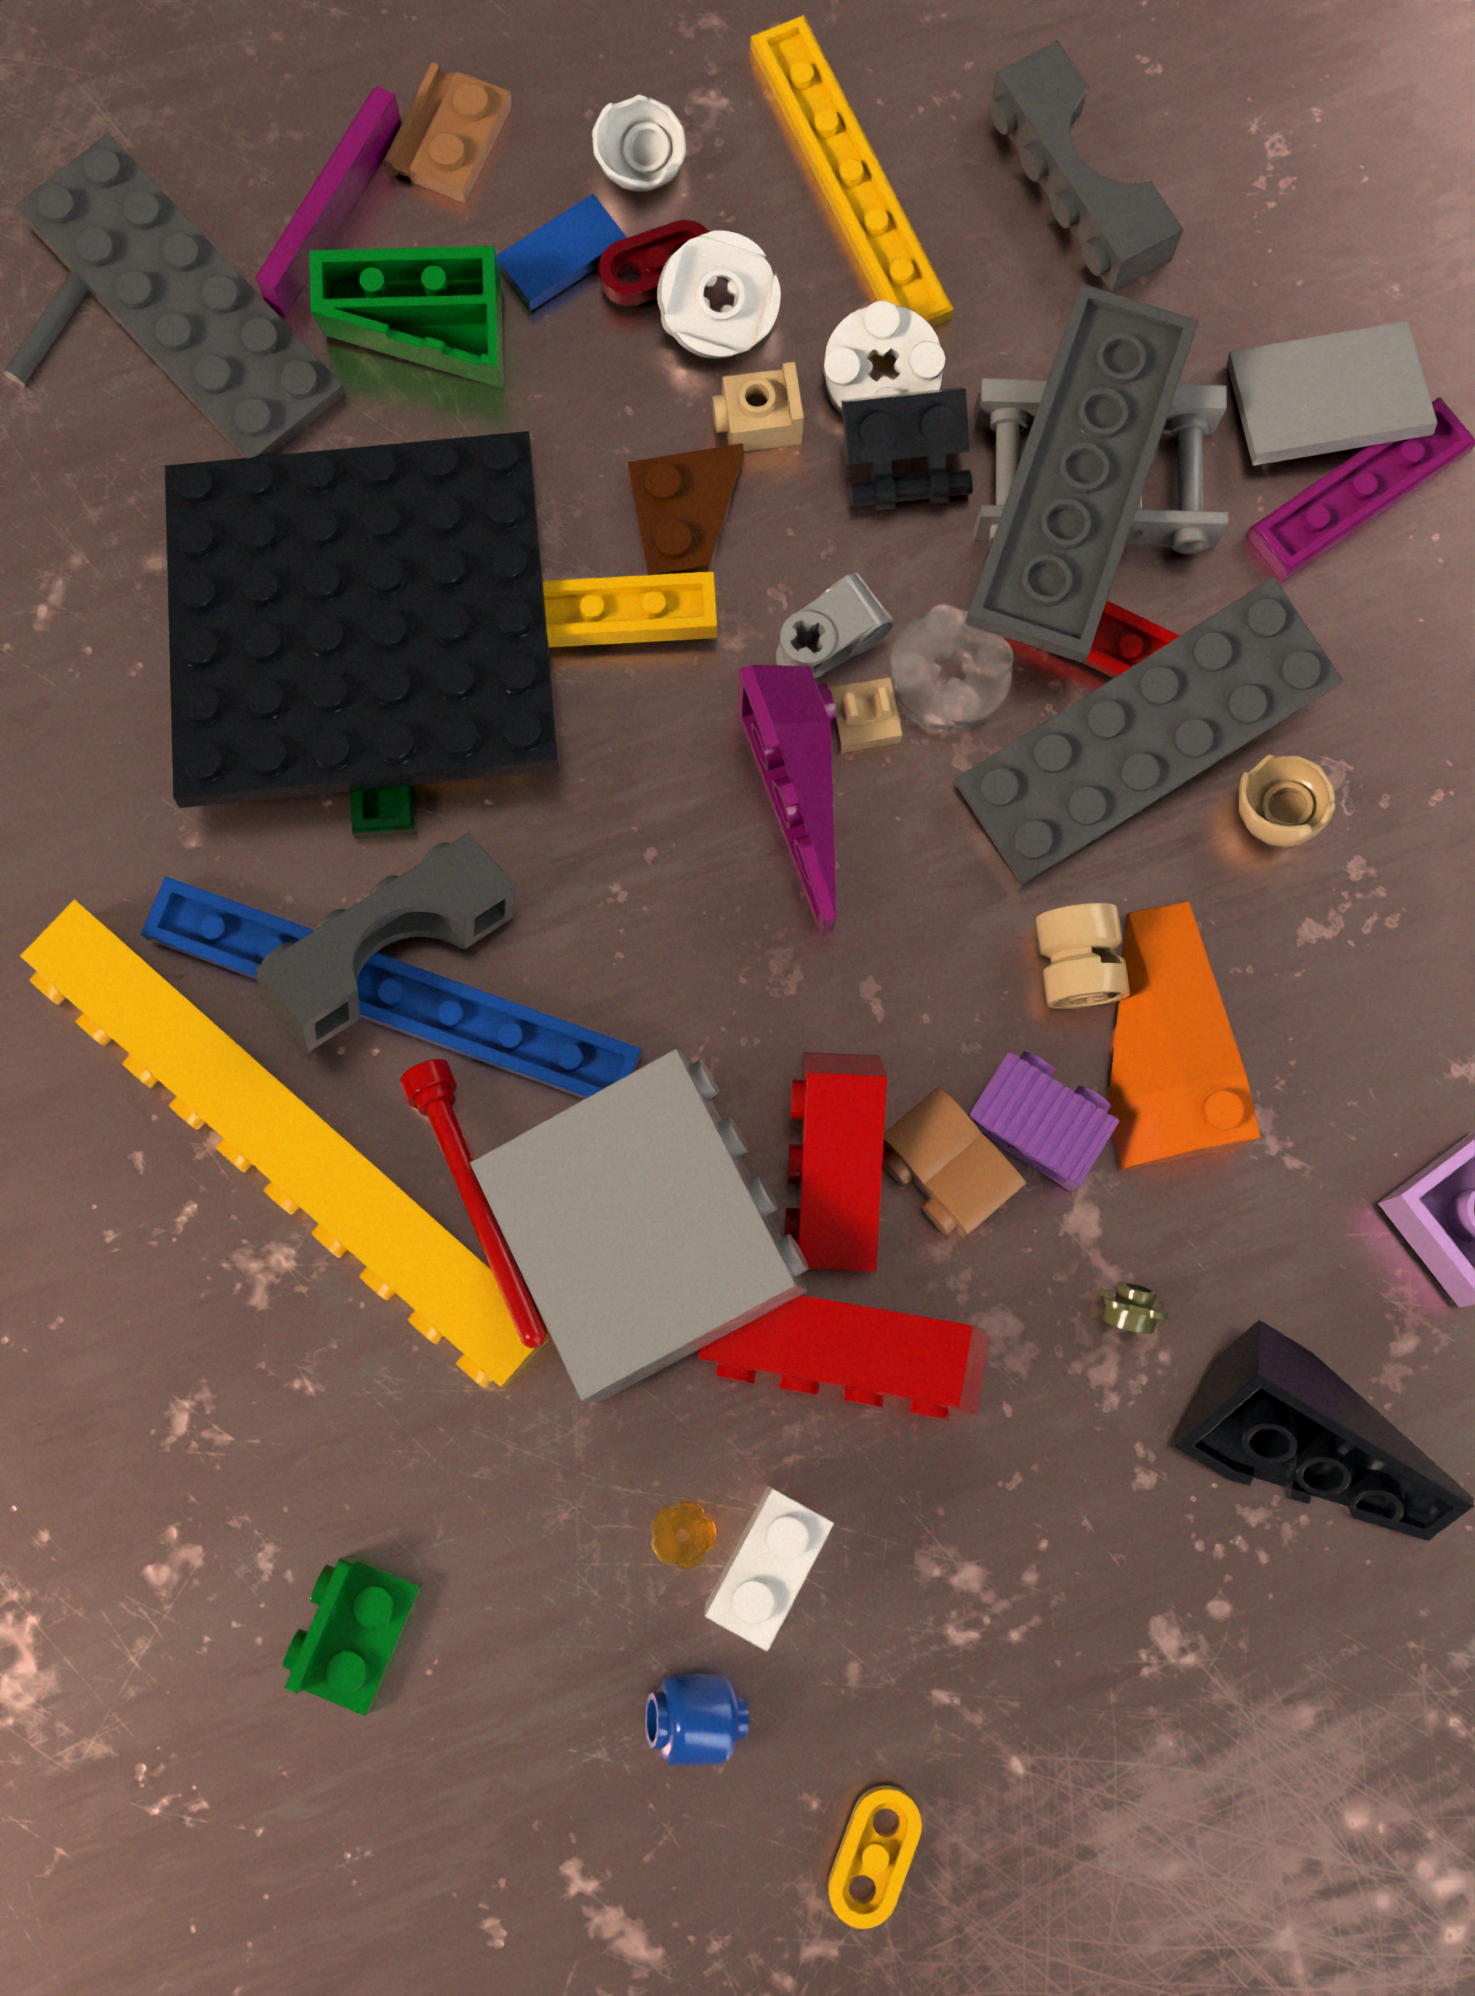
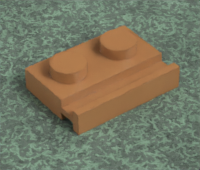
M432 62L384 159L387 173L393 176L400 173L410 177L411 182L466 203L512 106L510 91L458 71L454 75L441 70L439 64Z

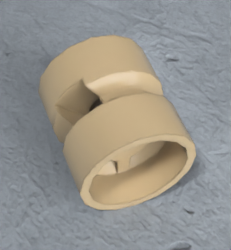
M1108 903L1072 905L1050 910L1036 917L1040 954L1051 959V964L1043 970L1048 1007L1056 1009L1092 1007L1120 1001L1130 995L1126 960L1115 955L1114 949L1123 942L1119 912L1116 905Z

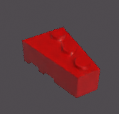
M804 1052L803 1080L792 1079L790 1118L801 1119L800 1144H789L787 1183L798 1184V1207L786 1208L784 1236L790 1234L794 1238L810 1269L877 1270L887 1074L879 1055Z

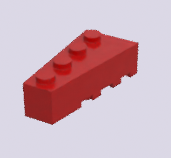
M800 1295L701 1348L698 1359L718 1364L715 1376L754 1384L756 1372L780 1376V1389L818 1396L819 1387L822 1384L845 1389L844 1401L883 1408L885 1397L910 1402L908 1413L949 1420L950 1410L977 1415L990 1337L973 1325Z

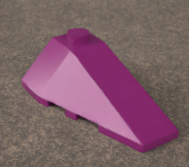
M750 665L739 669L737 710L822 936L834 931L837 918L830 720L837 718L835 704L827 684L821 683L816 685L809 666Z

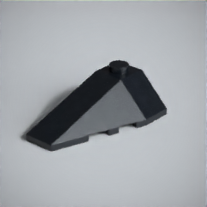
M1260 1319L1218 1356L1175 1437V1447L1229 1480L1250 1486L1253 1479L1256 1478L1288 1488V1498L1310 1504L1313 1496L1341 1504L1349 1507V1511L1355 1519L1426 1541L1433 1539L1474 1507V1499L1471 1494L1321 1359Z

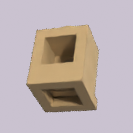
M795 362L783 363V368L778 370L722 377V395L712 396V408L716 433L727 432L729 445L743 443L744 452L802 445L804 414Z

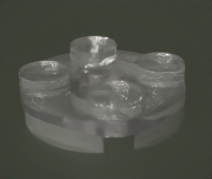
M950 605L933 607L928 614L911 621L896 639L889 660V675L892 680L898 707L914 723L934 732H951L952 729H963L969 726L972 729L983 725L1002 706L1012 681L1013 650L1004 640L1003 636L966 625L965 621L969 611L957 610ZM951 658L957 659L962 663L961 670L967 677L963 681L953 677L947 684L941 682L938 679L941 668L936 662L940 659L947 661Z

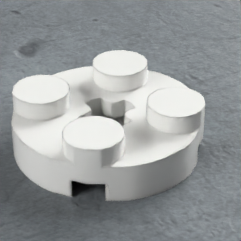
M722 230L702 234L682 245L665 263L658 283V305L661 311V322L666 332L673 336L686 350L712 359H724L744 353L763 339L776 321L781 293L777 275L773 276L771 266L764 258L766 255L762 249L743 235ZM717 278L727 282L726 292L734 296L733 305H724L719 312L710 309V300L703 295L704 287L714 286Z
M888 301L874 302L870 306L856 310L844 318L829 338L823 368L828 397L842 415L841 400L939 390L945 366V354L935 331L920 315L908 308L895 306ZM875 353L882 357L887 353L893 355L897 359L894 368L899 373L898 377L893 381L886 376L880 378L878 382L873 380L869 375L873 368L869 357Z

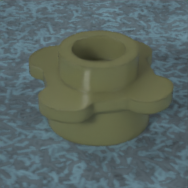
M1120 1281L1117 1289L1110 1287L1101 1288L1100 1295L1105 1297L1103 1303L1106 1305L1103 1320L1113 1326L1136 1333L1152 1334L1155 1331L1157 1319L1166 1320L1168 1318L1169 1312L1163 1309L1164 1303L1156 1299L1157 1291L1150 1287L1133 1282Z

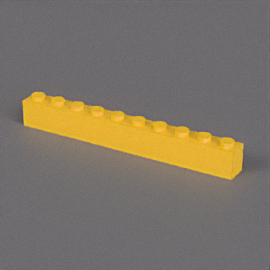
M75 899L20 955L36 970L29 981L56 1005H59L65 998L70 1000L83 1012L75 1022L103 1047L113 1039L128 1052L129 1055L122 1062L125 1068L150 1089L158 1081L167 1087L176 1096L168 1106L195 1130L198 1131L205 1122L223 1138L215 1148L243 1173L254 1165L270 1180L263 1191L291 1216L300 1207L312 1217L318 1225L310 1233L339 1259L348 1250L361 1261L366 1268L359 1274V1277L384 1300L388 1302L396 1293L409 1304L414 1311L407 1320L433 1344L437 1345L445 1337L458 1348L463 1355L456 1361V1364L482 1388L485 1389L492 1380L500 1387L507 1388L551 1338L546 1324L538 1311L546 1329V1340L540 1347H526L519 1338L493 1272L483 1261Z

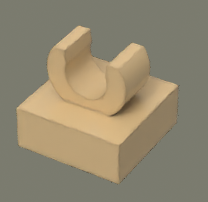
M891 677L830 687V693L837 714L834 724L840 753L901 743L903 735Z

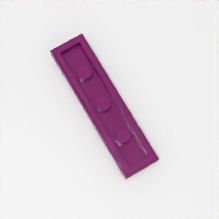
M379 86L372 89L255 277L265 302L278 315L284 318L287 317L310 279L309 250L329 249L386 157L400 129L402 122L396 96Z
M1441 397L1432 402L1437 420V426L1433 435L1367 446L1250 527L1246 536L1282 581L1288 579L1471 452L1475 446L1474 437Z

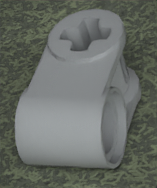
M858 573L849 574L830 586L820 597L792 614L783 623L779 635L780 642L775 654L776 665L809 666L816 682L851 657L865 652L878 643L892 629L895 621ZM795 643H798L802 648L797 651L794 648ZM812 645L816 647V652L814 654L809 649V647Z

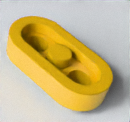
M889 1785L876 1786L866 1791L858 1799L828 1879V1895L834 1912L844 1923L854 1928L869 1929L876 1927L886 1921L892 1914L920 1839L922 1821L919 1810L912 1798L897 1787ZM882 1809H891L898 1815L897 1825L890 1832H880L873 1826L875 1814ZM861 1875L868 1876L874 1881L873 1892L864 1899L855 1898L849 1892L851 1881Z

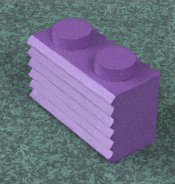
M1026 1051L1021 1054L1020 1058L1016 1054L1008 1052L968 1116L987 1139L1072 1192L1083 1182L1118 1125L1119 1120L1107 1113L1111 1104L1096 1092L1083 1086H1078L1074 1092L1071 1088L1065 1087L1061 1082L1052 1079L1056 1070L1045 1060Z

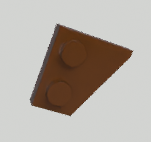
M743 443L628 462L629 478L647 575L710 572L721 528L724 527L731 505L734 486L744 463Z

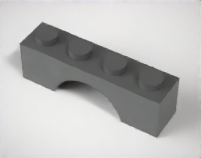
M1057 40L996 73L992 97L989 103V112L997 130L1003 135L1008 134L1019 150L1021 164L1027 176L1032 181H1039L1050 198L1053 214L1058 223L1065 229L1070 228L1080 243L1082 256L1088 269L1095 276L1101 275L1111 292L1171 261L1184 229L1152 182L1123 183L1108 179L1092 170L1079 156L1073 144L1071 130L1079 122L1088 85Z
M469 832L451 844L448 842L440 843L423 857L421 863L400 876L391 875L381 880L371 890L369 896L347 910L341 908L328 914L321 920L316 930L294 944L284 943L273 949L264 958L262 964L256 967L260 998L307 1054L360 1019L357 980L365 963L378 950L392 942L410 937L437 938L465 950L514 917L516 885Z

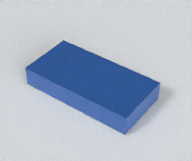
M591 194L499 253L497 258L502 274L529 310L532 311L599 268V261L605 249L614 242L627 237L597 197Z

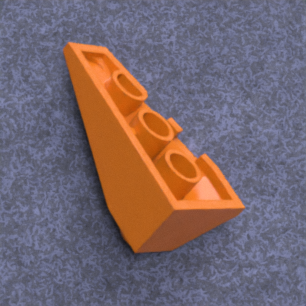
M1190 902L1128 912L1125 920L1122 958L1126 960L1130 995L1120 1000L1118 1004L1117 1023L1112 1042V1050L1114 1051L1110 1086L1107 1089L1106 1099L1111 1104L1107 1113L1119 1120L1118 1125L1111 1134L1119 1171L1243 1148L1261 1138L1247 1075Z

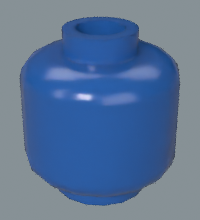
M723 1674L670 1675L662 1681L658 1692H651L647 1698L645 1729L648 1745L651 1749H658L664 1761L672 1766L718 1765L726 1763L735 1750L737 1740H744L747 1737L749 1729L747 1702L744 1697H736L731 1682Z

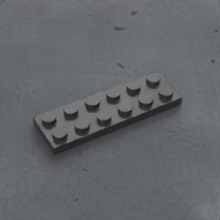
M109 133L16 205L22 219L69 270L78 276L93 296L243 458L274 455L346 396L343 384Z
M1083 283L1080 284L967 614L966 625L1085 663L1199 322L1198 320Z
M1272 577L955 779L954 783L1020 885L1023 886L1340 685L1343 680L1276 579Z

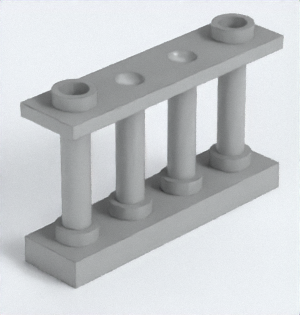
M982 378L975 403V428H990L996 433V505H981L974 527V540L989 541L992 544L1021 459V432L1025 429H1031L1047 380ZM1177 385L1162 433L1172 434L1173 437L1178 439V511L1142 510L1141 495L1125 545L1173 546V550L1186 554L1199 553L1208 548L1216 547L1228 525V512L1203 511L1202 437L1214 435L1227 409L1226 386Z

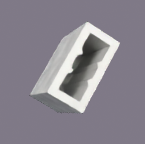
M767 1486L705 1604V1617L768 1651L834 1523L772 1487Z

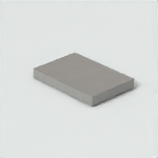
M1408 321L1229 352L1227 366L1253 466L1430 436L1434 434L1436 429V416Z

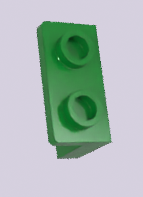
M351 1555L340 1558L336 1567L326 1564L316 1581L310 1597V1603L319 1606L308 1632L302 1629L297 1630L284 1657L282 1668L291 1671L284 1689L296 1694L304 1690L363 1716L368 1715L422 1585Z

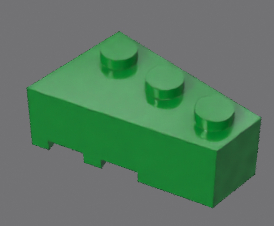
M494 246L309 250L311 313L323 335L504 389L501 270Z

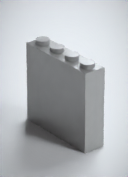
M677 1049L470 1162L581 1401L601 1403L808 1291L800 1275L809 1270L807 1262L798 1244L790 1234L781 1238L770 1214L778 1211V1206L764 1179L760 1175L751 1179L740 1157L749 1152L739 1128L731 1117L722 1120L711 1098L719 1094V1090L710 1071L701 1059L693 1063L692 1060Z

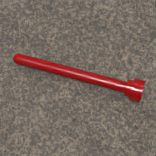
M443 1059L421 1062L408 1069L400 1078V1084L411 1107L418 1108L421 1115H428L521 1342L528 1348L540 1347L546 1340V1329L523 1275L470 1165V1162L474 1161V1157L452 1107L456 1101L454 1092L457 1089V1083L448 1062Z

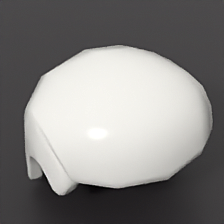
M641 94L619 103H608L602 109L592 129L595 158L606 176L623 189L637 192L651 191L667 184L677 176L678 170L681 169L686 156L684 127L672 109L652 98L648 99Z

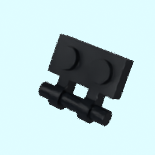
M958 387L841 400L846 462L849 465L870 463L872 480L849 483L851 507L874 505L877 511L894 509L895 502L928 499L929 504L932 505L948 503L950 496L972 494L973 482L971 471L947 472L946 454L970 452L965 388ZM924 457V475L893 478L891 460Z

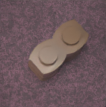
M940 1086L884 1133L883 1149L885 1152L883 1153L882 1165L900 1185L905 1186L912 1181L928 1199L921 1206L923 1211L945 1235L955 1230L963 1239L966 1238L1026 1184L1008 1159L981 1133L966 1112Z

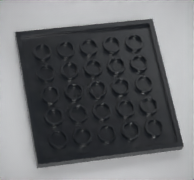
M529 431L165 465L173 798L179 808L560 771L532 447Z

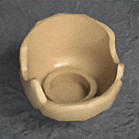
M1268 754L1249 772L1245 771L1242 774L1239 785V815L1251 835L1270 846L1288 848L1302 845L1314 839L1329 824L1334 815L1336 806L1333 784L1321 766L1299 755L1275 757Z

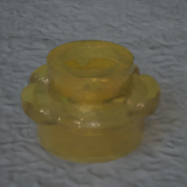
M680 1502L673 1509L670 1507L663 1508L655 1516L651 1526L655 1538L652 1540L651 1545L656 1557L665 1564L675 1563L680 1569H691L697 1567L705 1560L706 1551L711 1550L715 1545L716 1530L713 1522L704 1517L705 1512L700 1506L692 1502ZM686 1529L689 1532V1539L686 1542H680L677 1539L676 1534L678 1530Z

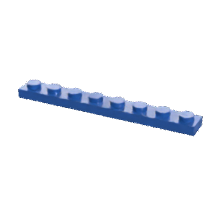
M165 876L141 935L151 942L258 980L256 967L262 964L264 958L273 949L284 943L294 944L314 930ZM375 953L369 958L357 980L360 1018L583 1099L635 1072L642 1054V1049L379 953Z

